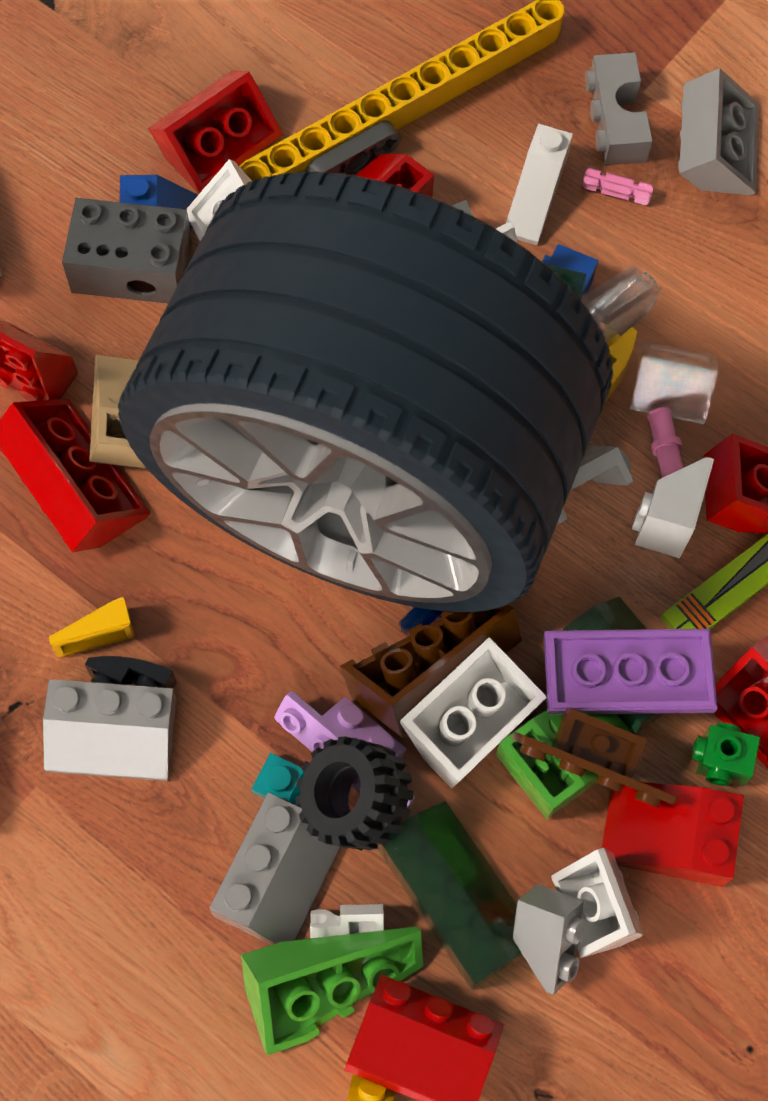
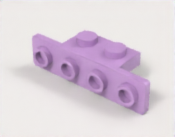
M290 691L285 695L274 716L275 720L287 732L291 733L311 752L316 748L324 749L325 741L330 739L338 740V737L343 736L365 740L390 748L396 752L395 756L399 758L406 751V748L346 696L321 716L296 693ZM358 776L351 787L360 793L361 785ZM408 800L407 808H409L413 800Z

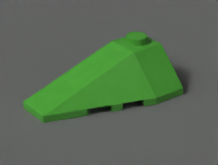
M416 926L284 941L241 954L245 991L265 1053L270 1055L308 1042L320 1034L318 1028L339 1014L342 1018H345L355 1011L353 1008L354 1004L374 993L381 974L394 980L402 981L422 968L421 930Z

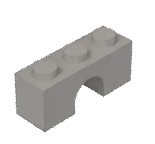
M636 52L594 55L591 70L585 72V88L587 92H592L593 100L590 102V116L592 122H597L598 130H596L595 134L597 152L602 151L604 165L647 162L653 142L647 111L629 112L619 106L636 103L641 84Z

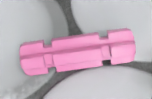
M587 168L582 182L584 189L595 192L596 189H601L602 194L628 201L629 197L635 198L634 202L643 205L649 204L653 193L652 184L641 181L639 184H635L634 179L608 172L606 176L601 175L600 170Z

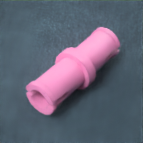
M660 407L651 410L647 414L654 441L651 444V450L658 459L663 478L684 468L680 454L683 446L681 439L675 433L671 409Z

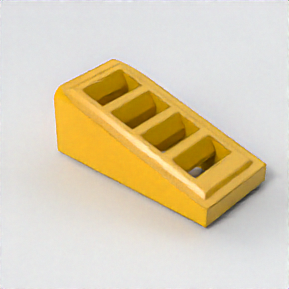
M124 596L102 606L49 636L50 645L56 656L60 658L133 638L135 633Z

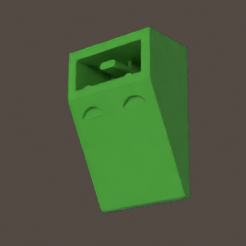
M547 709L515 732L552 746L563 715H548ZM587 714L631 732L617 714ZM513 733L499 743L496 756L546 820L593 786L598 780V774L586 769L581 777L558 768L561 759L546 754L543 762L521 753L522 743L511 739Z

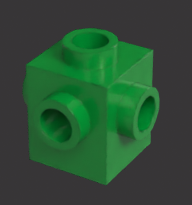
M717 723L716 726L710 725L703 736L697 735L694 743L692 759L698 761L695 774L706 776L705 780L719 786H730L731 783L744 786L753 777L760 737L742 733L741 728L733 724Z

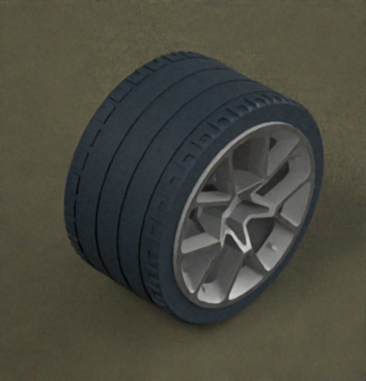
M294 172L267 176L248 182L247 185L238 187L235 192L230 193L221 202L162 314L159 324L146 345L135 370L127 382L119 399L118 416L130 447L143 465L160 483L211 523L262 553L321 580L385 601L438 611H486L520 599L531 588L611 389L613 363L609 356L610 350L603 333L588 308L576 293L552 269L530 251L492 226L444 202L397 185L339 173Z

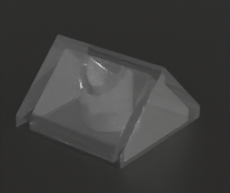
M643 340L630 409L649 413L653 409L667 407L671 409L672 418L704 424L719 371L717 356Z

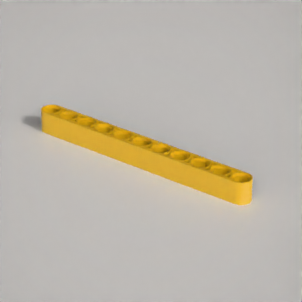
M536 0L244 161L239 167L252 181L278 174L305 172L308 165L317 157L382 121H390L395 129L399 130L558 40L563 23L564 5L560 0Z

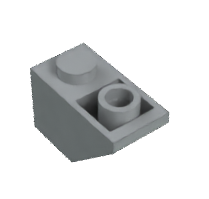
M537 884L518 899L513 940L544 990L554 995L567 982L571 983L574 980L579 969L580 959L576 957L577 944L585 930V920L581 918L584 901Z

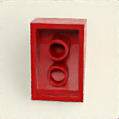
M732 433L703 455L704 458L714 459L705 490L706 521L737 532L768 534V447Z
M642 782L677 797L674 805L661 800L659 807H655L635 799L637 790L623 785L621 792L613 789L610 790L601 848H605L614 854L618 866L724 887L734 878L744 795L705 787Z

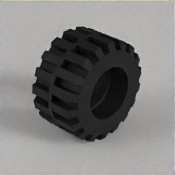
M343 736L338 737V740L330 739L325 741L324 749L316 748L311 753V762L305 761L301 768L304 771L303 778H298L296 785L297 788H300V795L296 796V806L302 807V811L298 815L302 823L308 824L306 830L311 836L318 837V841L325 844L357 850L378 849V844L386 845L391 842V833L399 834L404 827L400 823L403 817L409 818L411 809L407 808L408 800H413V791L408 790V784L412 782V778L409 772L403 771L406 766L403 759L396 757V752L390 748L357 738ZM359 776L361 785L360 796L357 804L350 812L348 804L349 791L353 782Z

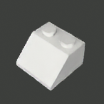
M705 457L657 481L652 494L644 493L632 526V530L639 531L635 545L676 558L681 557L695 530L714 459Z
M605 848L597 849L551 875L556 891L584 901L581 918L585 920V930L577 944L580 958L621 947L644 936L637 912L634 910L624 884L622 872L618 868L614 854Z

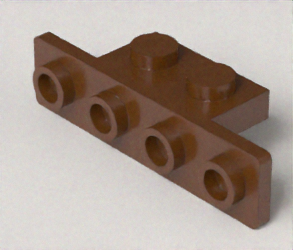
M569 707L565 710L552 746L515 731L512 735V740L522 743L521 753L543 762L546 754L559 758L561 761L558 768L581 777L586 769L599 775L596 783L621 792L623 785L636 789L635 799L655 807H659L661 800L673 805L675 804L676 796L632 779L647 742L646 738Z

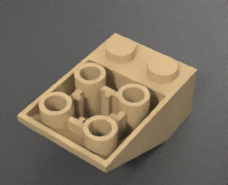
M102 355L95 356L90 462L146 468L130 447L118 416L119 399L136 368L138 360Z

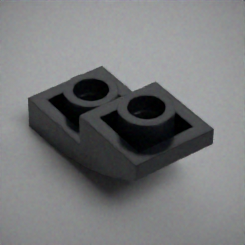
M120 656L89 657L85 663L86 669L92 677L91 682L131 685L132 681L136 680L134 683L136 686L174 688L177 683L173 670L145 660Z

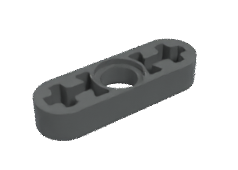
M382 121L317 157L308 165L305 172L353 175L365 168L378 154H390L394 151L401 141V135L390 121Z

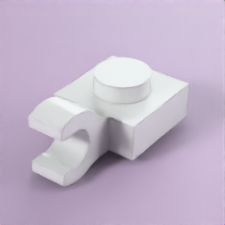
M383 904L340 905V916L324 909L311 911L310 938L384 930Z

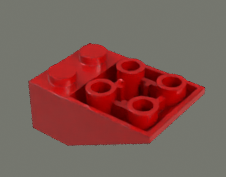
M0 321V386L7 388L9 385L19 390L20 394L28 401L61 399L78 375L73 356L9 322Z

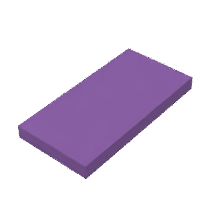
M710 629L545 631L544 633L548 715H564L567 707L584 714L715 713L717 710Z

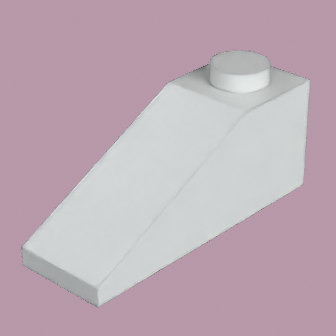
M538 124L506 223L511 222L515 227L517 240L538 245L568 159L573 133Z

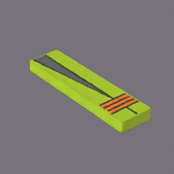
M768 534L662 613L660 617L662 622L669 629H711L768 586Z

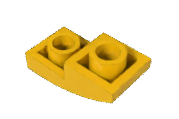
M633 327L622 336L619 334L614 335L607 342L610 350L609 356L613 363V377L606 401L616 390L626 371L637 331Z

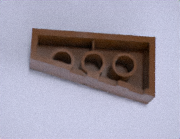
M507 604L499 608L476 612L445 611L441 613V620L431 625L423 626L419 624L408 630L409 636L391 646H388L385 642L371 649L372 656L358 663H355L352 659L340 665L351 698L403 738L407 733L402 727L400 720L484 641L490 637L505 654L522 641L515 610L512 606Z

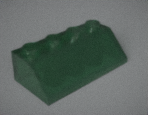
M445 801L416 813L403 821L401 824L404 827L400 833H391L392 841L386 845L378 844V851L470 989L473 990L523 956L513 940L517 904Z

